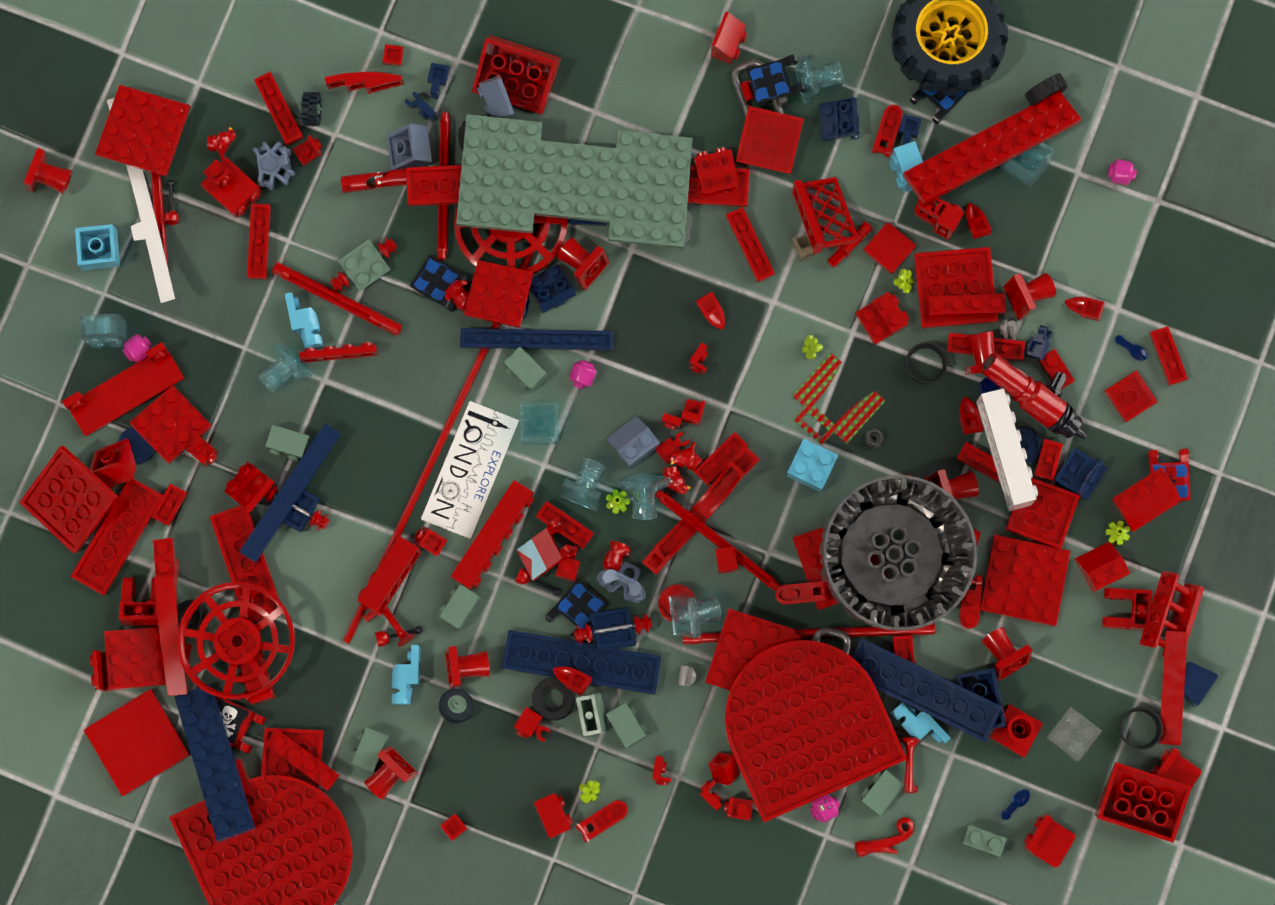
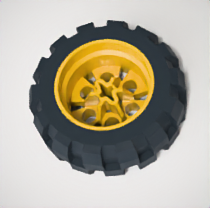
M906 0L904 4H901L896 14L891 37L893 44L891 48L894 59L900 63V71L909 81L914 79L920 84L919 88L932 93V90L942 91L943 96L957 95L959 91L964 90L969 93L981 87L985 80H989L997 71L1003 59L1008 41V26L1003 21L1004 13L997 2L993 3L991 0ZM943 13L944 21L941 23L937 14ZM965 19L968 22H970L968 25L962 28L963 26L961 24ZM948 22H955L956 25L950 27ZM935 26L938 30L931 31L930 27ZM920 31L926 33L928 37L920 36ZM953 34V38L950 37L949 39L945 40L946 36H950ZM962 34L969 35L970 39L966 40ZM932 44L934 49H927L925 45ZM968 45H978V47L975 50L971 47H968ZM962 51L966 56L960 57L957 52ZM945 56L948 61L941 60L939 57Z

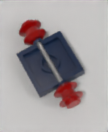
M276 485L273 488L271 487L264 495L267 498V503L277 496L278 489ZM304 490L283 523L302 533L309 520L310 527L316 525L318 526V531L321 529L325 530L330 520L328 519V514L325 516L321 515V510L313 513L321 499Z
M628 608L592 613L589 616L592 629L588 624H585L584 628H580L577 625V629L574 630L575 641H579L582 644L583 640H587L590 643L594 637L598 652L636 646L633 630L635 629L640 634L641 630L645 629L649 633V629L652 628L651 618L647 617L646 614L643 615V618L635 615L633 622H631Z

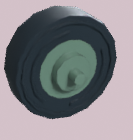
M453 688L447 690L439 701L441 716L451 723L459 724L465 722L474 710L472 697L462 689Z

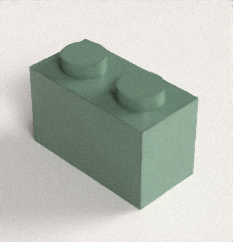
M521 347L504 362L505 372L510 377L515 376L519 380L518 384L525 391L528 389L532 392L548 377L547 373Z
M272 425L265 447L270 450V454L276 456L281 454L288 455V459L298 462L309 448L311 438L308 435Z
M461 584L459 587L455 586L449 595L451 599L448 604L444 603L439 610V613H441L439 617L459 631L481 599L480 596Z
M597 693L576 698L583 736L609 731L602 694Z
M625 702L607 713L606 716L627 749L645 738L647 729L642 721L637 722L634 717L637 713L632 704L628 706Z
M367 727L365 731L361 730L358 737L360 742L358 749L354 748L350 757L353 760L352 764L375 773L381 760L377 755L386 748L390 736Z
M886 770L883 773L878 772L872 779L875 782L872 787L869 788L867 786L860 795L863 797L860 802L878 816H881L904 786L902 782Z
M966 825L960 844L995 857H1001L1007 838L971 825Z

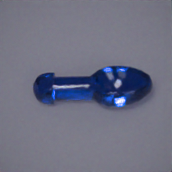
M1121 335L1115 337V343L1127 349L1132 358L1139 361L1147 359V353L1143 347L1133 345Z
M1022 789L1015 793L1013 802L1001 813L1003 820H1009L1018 807L1024 806L1029 801V790Z

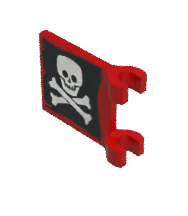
M218 697L217 701L231 746L250 753L252 746L242 742L251 721L263 725L266 718Z

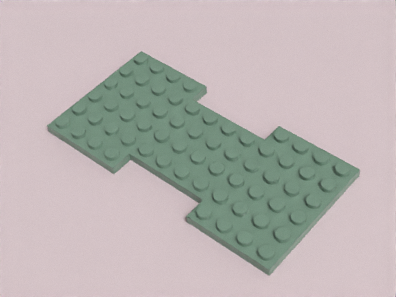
M467 114L456 226L532 233L534 215L609 223L608 241L684 248L692 138L617 130L616 148L542 141V122Z

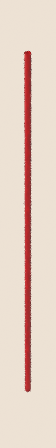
M540 223L534 235L536 239L540 237L544 223ZM535 251L523 258L519 269L528 268ZM493 323L490 329H499L501 324ZM480 349L382 557L386 556L390 551L391 543L401 536L489 349ZM360 605L343 639V642L350 644L366 610Z

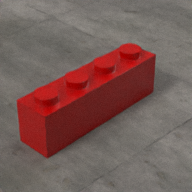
M400 536L391 543L390 551L386 556L382 557L379 562V568L370 575L369 583L358 594L357 601L360 606L379 617L422 553L418 546Z
M236 636L232 643L235 647H239L242 645L243 639L241 636ZM261 649L255 657L260 667L265 663ZM248 663L239 665L241 672L238 673L239 676L253 673ZM267 669V670L264 672V674L266 675V677L268 678V680L271 681L270 676H269V673H268V669ZM257 677L241 682L245 683L246 686L244 693L257 690L263 686ZM273 686L259 695L246 698V701L256 705L275 699Z

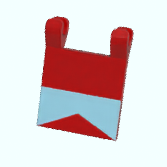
M556 520L551 521L543 531L517 549L532 581L538 579L562 560L575 554L574 548L569 545L563 546L559 551L552 534L561 531L563 527Z

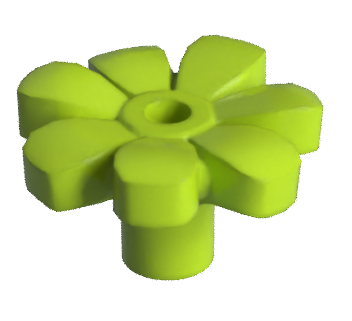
M901 269L898 278H895L893 281L895 286L903 289V293H909L912 290L911 283H914L913 277H911L912 272Z
M813 335L807 336V339L804 340L805 347H802V352L806 353L807 359H815L816 352L823 350V345L817 344L818 339L813 338Z
M616 489L612 491L613 495L608 494L606 496V500L609 501L606 504L607 509L613 508L612 512L614 514H618L619 510L623 513L627 511L625 505L630 504V499L625 498L627 496L625 491L619 494Z
M1118 521L1117 524L1114 522L1109 523L1110 529H1107L1105 534L1110 536L1108 541L1111 544L1116 541L1117 545H1122L1123 540H1129L1130 536L1126 533L1130 531L1129 526L1123 527V521Z
M589 780L587 785L582 783L579 786V790L583 792L580 795V799L585 804L590 803V801H596L597 796L595 794H599L600 783L596 780Z

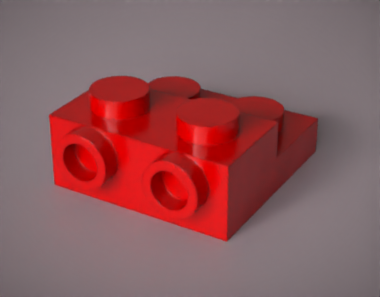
M889 292L855 312L856 317L874 346L908 326L907 321L909 317L904 310L900 311L897 306L899 304L897 297L894 294L890 295Z
M247 461L245 465L239 468L238 474L234 479L226 484L224 492L251 512L275 482Z

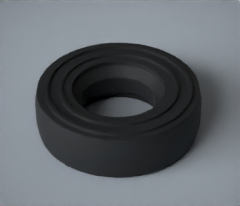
M185 600L177 606L179 626L187 608L194 600ZM200 604L195 610L198 613L197 622L191 625L188 624L187 629L199 630L203 619L208 614L204 604Z

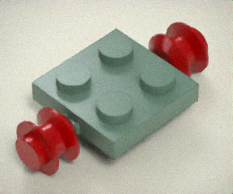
M385 237V243L381 244L378 242L379 250H376L367 238L337 260L346 273L344 275L338 271L336 278L331 277L332 281H330V284L335 291L340 290L342 292L341 287L344 285L349 287L348 280L351 279L359 291L363 290L390 270L382 256L390 258V252L397 253L395 250L397 245L391 238L388 240Z

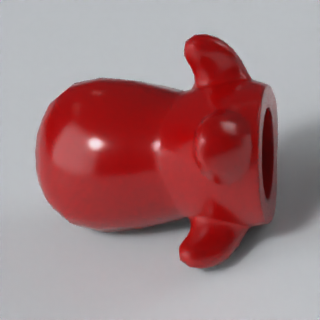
M455 280L444 290L446 293L445 299L450 301V298H452L455 306L459 310L465 311L469 292L463 286L467 285L468 282L465 280Z
M610 541L611 548L603 560V567L605 570L612 569L618 572L622 566L623 557H630L629 553L631 550L626 544Z

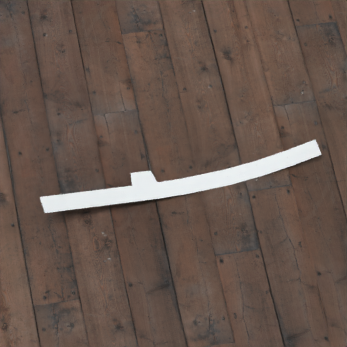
M114 98L107 100L109 110H111ZM126 165L141 222L131 226L134 241L146 239L160 302L173 300L175 296L143 170Z

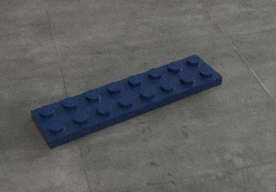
M509 630L502 669L556 678L553 668L570 667L590 676L592 679L590 684L655 695L662 656L623 649L598 652L594 644H580L571 640Z
M861 638L852 656L865 669L876 689L983 742H987L1003 706Z
M208 684V685H207V686H209V687H211V688L214 689V687H213L212 684ZM201 688L191 690L185 695L175 696L174 698L216 841L219 843L256 829L217 697Z

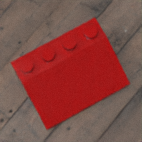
M490 35L485 38L471 92L479 94L477 90L480 87L479 82L500 75L511 105L543 114L561 57Z
M1115 762L1101 794L1095 816L1097 819L1174 843L1192 786Z

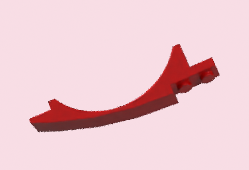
M745 446L733 461L730 460L714 483L689 512L705 523L758 463L760 458ZM681 519L655 545L654 549L642 563L657 575L697 530Z
M174 539L153 540L156 576L154 577L167 692L168 696L188 694V675L181 665L177 648L179 629L177 581L180 563L175 558Z

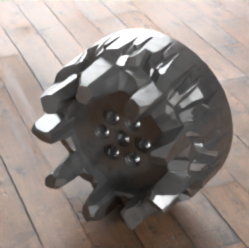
M891 475L874 479L859 486L845 496L832 511V515L826 519L823 527L824 533L822 534L823 541L820 544L819 552L822 556L820 562L823 565L820 574L822 581L828 582V588L831 590L833 597L838 604H843L842 607L851 618L863 621L873 627L888 630L922 628L948 615L960 603L971 585L976 568L977 545L970 520L953 496L930 481L907 475ZM895 530L900 531L902 534L899 541L893 537ZM877 535L883 539L881 546L875 544L874 540ZM910 543L916 547L914 554H910L907 550ZM891 549H894L897 552V558L895 560L889 557V551ZM873 554L879 559L877 565H873L870 562V557ZM905 563L911 565L910 573L904 572L903 565ZM886 568L891 569L893 572L891 579L886 578L884 575Z

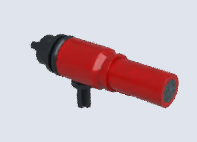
M997 353L990 354L984 360L980 367V372L1001 389L1004 388V391L1011 395V399L1014 402L1018 401V406L1054 434H1061L1065 438H1070L1076 434L1078 437L1086 439L1087 434L1080 429L1082 418L1076 414V410L1068 402L1061 399L1062 392L1060 390L1066 380L1064 373L1056 372L1051 384L1045 386L1040 381L1033 382L1031 376L1026 375L1020 369H1016Z

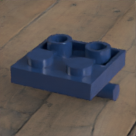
M850 97L820 103L821 136L823 141L851 137L852 140L858 139L859 114L857 98Z
M558 264L534 276L532 279L530 292L540 306L539 308L542 313L552 308L556 309L565 304L566 300L576 296L573 286Z
M1074 448L1053 481L1069 491L1080 495L1082 499L1087 501L1107 470V467L1104 466L1103 461L1099 459L1096 461Z

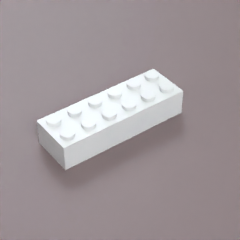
M1004 388L983 393L976 403L1008 511L1031 506L1037 500L1038 491L1036 486L1032 485L1030 479L1033 477L1032 471L1025 462L1027 454L1020 445L1022 440L1021 434L1014 425L1016 417L1009 408V404H1011L1009 394L1005 393Z

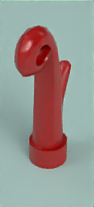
M907 817L900 818L896 824L897 830L900 833L898 835L854 842L858 858L872 853L897 854L898 851L890 847L896 846L911 837L914 831L913 821ZM903 823H907L908 829L906 831L902 829Z

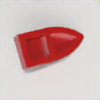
M968 203L966 209L967 226L973 239L991 235L992 229L985 214L974 204Z
M710 291L695 300L709 323L719 329H724V312L713 292Z
M1074 297L1065 300V304L1069 309L1080 314L1082 318L1095 321L1100 320L1105 307L1104 301L1087 297Z
M964 397L960 405L959 417L963 434L982 432L983 425L977 407L970 399Z
M553 668L556 678L565 685V688L581 696L592 681L590 676L574 668Z

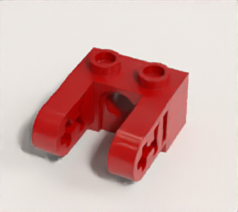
M918 198L914 208V213L919 219L934 227L933 232L947 240L951 238L964 214L960 206L954 203L951 205L939 198L925 205Z
M154 577L151 582L150 600H147V602H135V578H123L119 608V620L123 626H159Z
M1104 588V599L1132 601L1131 618L1102 617V627L1143 631L1152 604V590Z

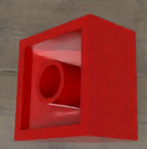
M725 11L711 45V57L732 65L733 60L738 59L741 49H738L739 45L745 42L748 33L745 32L746 25L729 12Z
M128 439L96 450L90 470L110 489L123 482L127 483L134 477L136 463Z
M1110 542L1075 558L1092 593L1131 574L1122 556Z

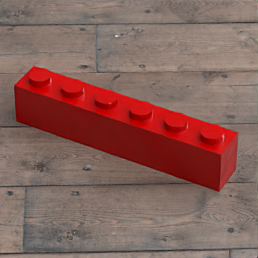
M513 480L450 576L453 580L471 591L473 588L477 589L482 581L481 575L483 572L487 573L493 564L491 560L494 556H498L503 549L502 543L505 539L509 540L514 532L512 528L515 523L519 524L524 517L523 511L526 507L530 508L535 500L533 498V491Z

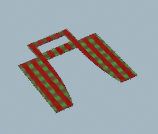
M832 353L826 357L792 395L805 407L794 421L822 445L833 433L848 444L886 401L874 391L848 410L835 424L813 405L825 392L842 363ZM807 413L812 415L828 430L823 437L802 420Z

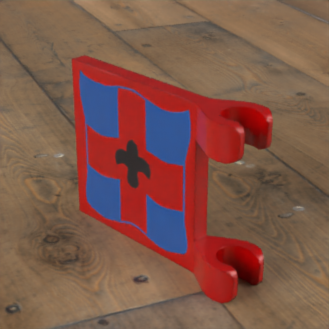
M1187 448L1179 450L1180 462L1158 463V451H1148L1150 474L1162 467L1174 484L1181 500L1190 501L1189 450Z

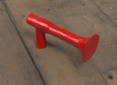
M387 606L382 614L396 631L399 637L398 646H403L410 642L415 634H409L404 631ZM368 612L366 615H363V618L368 623L376 615Z
M907 737L900 739V742L905 745L907 757L904 793L915 794L918 792V787L913 783V755L915 746L921 741L917 738Z

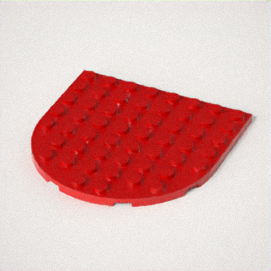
M795 640L774 645L750 660L740 671L730 689L725 709L726 734L732 753L763 823L907 760L870 676L855 659L832 645L812 640Z
M267 775L243 781V788L256 829L219 843L216 841L205 800L169 817L209 905H334L348 882L352 867L353 848L346 820L340 809L327 794L302 779L284 775Z

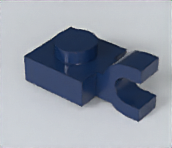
M431 63L427 79L428 83H432L430 89L431 98L438 99L440 85L446 86L450 66Z
M414 91L412 95L416 99L415 102H409L406 99L404 103L409 108L417 107L419 110L418 114L424 120L428 119L433 122L437 118L436 112L421 100Z
M903 114L899 134L904 135L902 145L910 143L911 137L917 138L921 118Z
M1040 325L1036 338L1031 336L1024 354L1027 357L1043 361L1050 345L1047 340L1051 338L1053 332L1048 330L1047 326Z

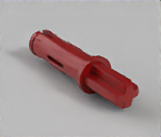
M864 221L856 230L859 237L858 242L837 246L838 250L827 260V263L834 268L845 257H849V253L873 230L871 225Z

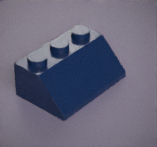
M995 668L956 675L958 685L1003 706ZM1003 709L993 729L1006 726Z

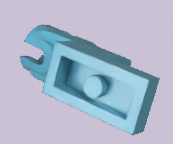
M292 292L286 293L285 298L292 331L294 334L300 333L305 349L322 347V337L316 334L320 332L317 314L311 307L297 310L300 308L298 297H295Z
M411 645V650H408L407 659L411 661V664H396L392 670V688L400 690L398 693L392 694L393 705H410L413 692L411 685H420L421 647L419 645Z
M904 702L900 703L890 713L896 720L905 717L901 726L912 738L921 740L931 730L933 732L931 736L938 743L942 742L945 744L951 739L929 714L922 711L916 714V710Z

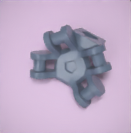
M266 141L262 143L261 147H254L253 151L257 156L259 170L257 183L259 188L264 186L273 191L275 178L287 186L289 178L295 175V172L291 170L289 158L292 150L286 148V146L283 147L281 142H277L272 149L269 148ZM281 168L285 171L282 176L278 174ZM265 174L270 175L269 180L265 179Z
M624 562L619 572L611 569L602 570L598 573L597 580L602 587H606L609 592H614L617 588L623 586L625 600L639 603L645 599L646 591L637 582L641 572L640 568ZM626 569L634 571L635 575L632 579L623 575Z

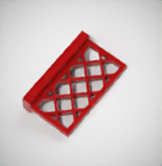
M836 177L802 183V180L794 181L792 194L814 254L821 253L824 248L858 242L859 237ZM833 184L835 189L833 192L824 189V186ZM814 188L818 191L814 196L808 193L806 189ZM820 192L829 196L827 202L818 198ZM832 198L840 202L838 208L829 204ZM814 202H817L823 206L821 211H818L813 208L812 205ZM828 208L834 211L835 214L833 217H830L823 213L824 210ZM837 214H840L846 218V221L842 223L835 218ZM820 217L829 221L826 227L818 223ZM832 223L841 227L838 233L828 229ZM845 229L852 234V237L846 238L840 234ZM825 233H828L835 238L833 241L825 242L823 236Z

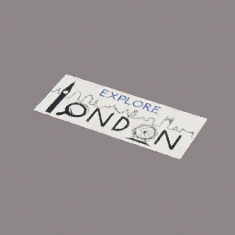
M469 401L421 520L471 539L518 425V419Z

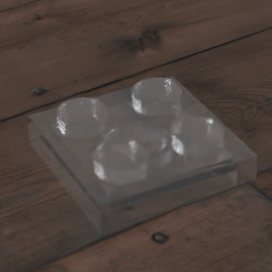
M1069 707L1047 736V739L1079 762L1102 730L1075 709Z

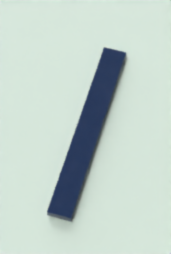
M461 328L460 348L518 349L521 347L522 349L613 351V331Z
M324 423L239 551L241 554L257 563L342 435L341 433Z

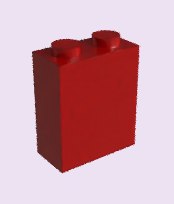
M226 157L221 164L234 175L231 183L220 189L207 177L200 185L233 217L237 218L247 211V207L252 202L254 203L260 198L262 191L258 185Z

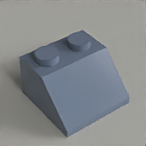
M500 75L479 82L480 87L477 90L480 98H485L487 105L484 106L487 116L501 118L514 114Z
M408 124L386 135L391 170L422 167L432 162L427 126Z
M637 416L606 439L629 469L647 457L660 445L654 434Z

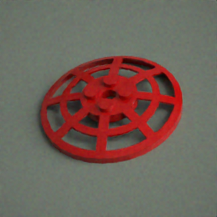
M458 206L455 212L454 228L459 248L467 260L475 267L477 261L485 252L497 258L507 259L508 267L515 268V259L528 256L537 250L544 259L531 267L522 269L535 274L554 260L563 246L567 234L568 221L566 218L534 215L533 223H544L542 233L538 239L531 233L489 229L491 235L483 241L477 228L471 227L473 236L480 246L472 255L461 236L460 228L464 227L456 226ZM550 224H561L559 238L554 248L549 252L542 243L548 235ZM526 239L531 244L529 248L515 253V243ZM496 240L506 243L507 253L496 251L490 246Z
M246 582L223 583L203 592L187 608L178 629V655L186 674L202 690L224 699H246L270 689L286 672L291 663L295 648L294 626L286 607L268 590ZM243 589L241 601H229L218 606L211 597L225 590ZM251 590L266 596L278 608L268 614L260 606L249 602ZM205 601L212 611L203 619L198 631L187 629L188 622L193 613ZM231 607H240L239 618L227 619L222 611ZM248 608L257 611L264 619L254 625L247 620ZM282 614L286 619L289 629V646L278 644V631L274 620ZM216 616L221 625L215 634L205 632L209 622ZM268 625L272 632L273 643L262 642L260 631ZM185 636L197 638V651L201 662L192 668L188 663L185 653ZM236 636H241L243 639V643L239 647H235L232 643ZM203 640L214 641L216 653L206 658L203 649ZM260 649L271 651L267 661L260 667L255 660ZM276 653H287L286 661L281 670L269 681L264 672L272 664ZM219 659L229 663L227 675L217 671L212 664ZM248 663L253 670L251 674L235 676L238 665ZM207 669L214 676L225 680L223 692L207 686L196 674ZM257 677L263 685L261 688L248 693L231 694L234 682H245Z

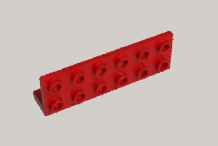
M162 342L147 350L145 353L148 357L89 392L82 395L78 391L62 401L65 408L71 412L84 436L91 435L184 379L170 352Z

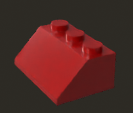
M1161 467L1114 497L1111 501L1131 531L1134 532L1182 500L1174 484Z

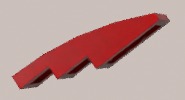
M353 72L324 77L328 90L346 85L348 92L366 87L368 94L404 85L402 75L383 72Z

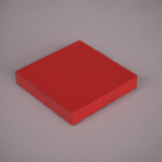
M887 222L867 244L863 252L892 275L916 248V245Z
M1137 370L1104 391L1125 423L1158 402Z

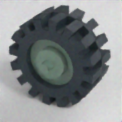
M320 92L303 93L300 111H302L301 118L304 126H320L323 108Z

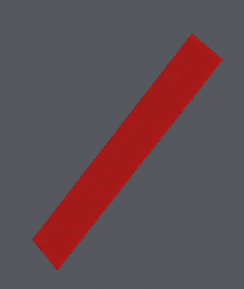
M1167 630L1165 632L1160 718L1163 725V733L1159 744L1181 746L1188 632Z

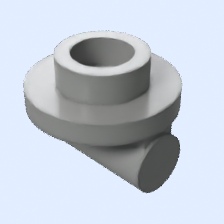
M1005 319L1004 323H1001L1000 334L1004 335V338H1008V336L1014 338L1017 336L1015 321L1011 320L1008 322V319Z
M681 665L678 685L691 686L696 680V672L693 667Z

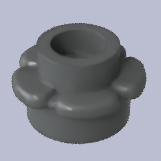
M878 429L870 430L865 435L866 444L874 448L880 447L884 441V435Z

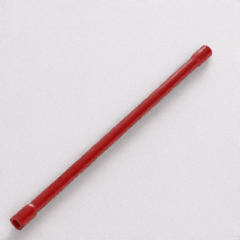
M935 623L912 630H888L873 626L833 628L846 632L849 637L913 634L935 635ZM795 629V633L802 635L801 639H813L815 632L819 629ZM721 632L682 633L683 645L718 642ZM824 635V636H822L821 638H837V637H833V636H829V635Z

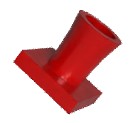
M37 148L24 180L26 190L34 192L37 182L64 195L70 183L73 170L45 163L47 159L45 150Z
M575 238L567 240L557 255L559 260L576 269L573 274L579 286L585 291L610 263L604 249L600 246H597L590 254Z
M1021 273L1014 275L1003 286L1018 321L1027 317L1036 308L1034 302L1056 296L1055 284L1047 273H1043L1025 283Z
M994 331L967 336L973 352L975 366L964 368L965 375L981 373L980 367L984 360L990 354L995 353Z
M943 469L928 477V481L943 488L955 500L974 498L979 495L978 482L972 471L948 479L946 471Z
M1004 627L992 631L981 642L998 661L995 664L998 682L1030 663L1033 650L1029 644L1016 650L1008 638Z
M456 646L448 647L445 650L449 689L458 688L461 685L460 678L490 676L489 659L486 650L465 656H457Z
M1008 704L1004 711L1006 726L994 729L990 739L1024 758L1044 723ZM1017 726L1021 727L1022 733L1016 732Z
M388 747L381 750L377 755L384 764L374 774L364 780V783L374 795L384 800L399 779L406 783L413 780L419 773L395 749Z

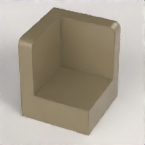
M807 234L797 239L795 236L791 238V244L800 262L817 255V253H813Z

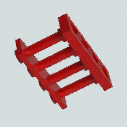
M1162 571L1139 644L1151 648L1160 646L1165 649V640L1160 638L1163 627L1170 631L1188 632V642L1204 588L1184 583L1183 586L1178 583L1179 574ZM1175 590L1181 593L1178 604L1172 601ZM1169 609L1175 611L1173 622L1166 620Z

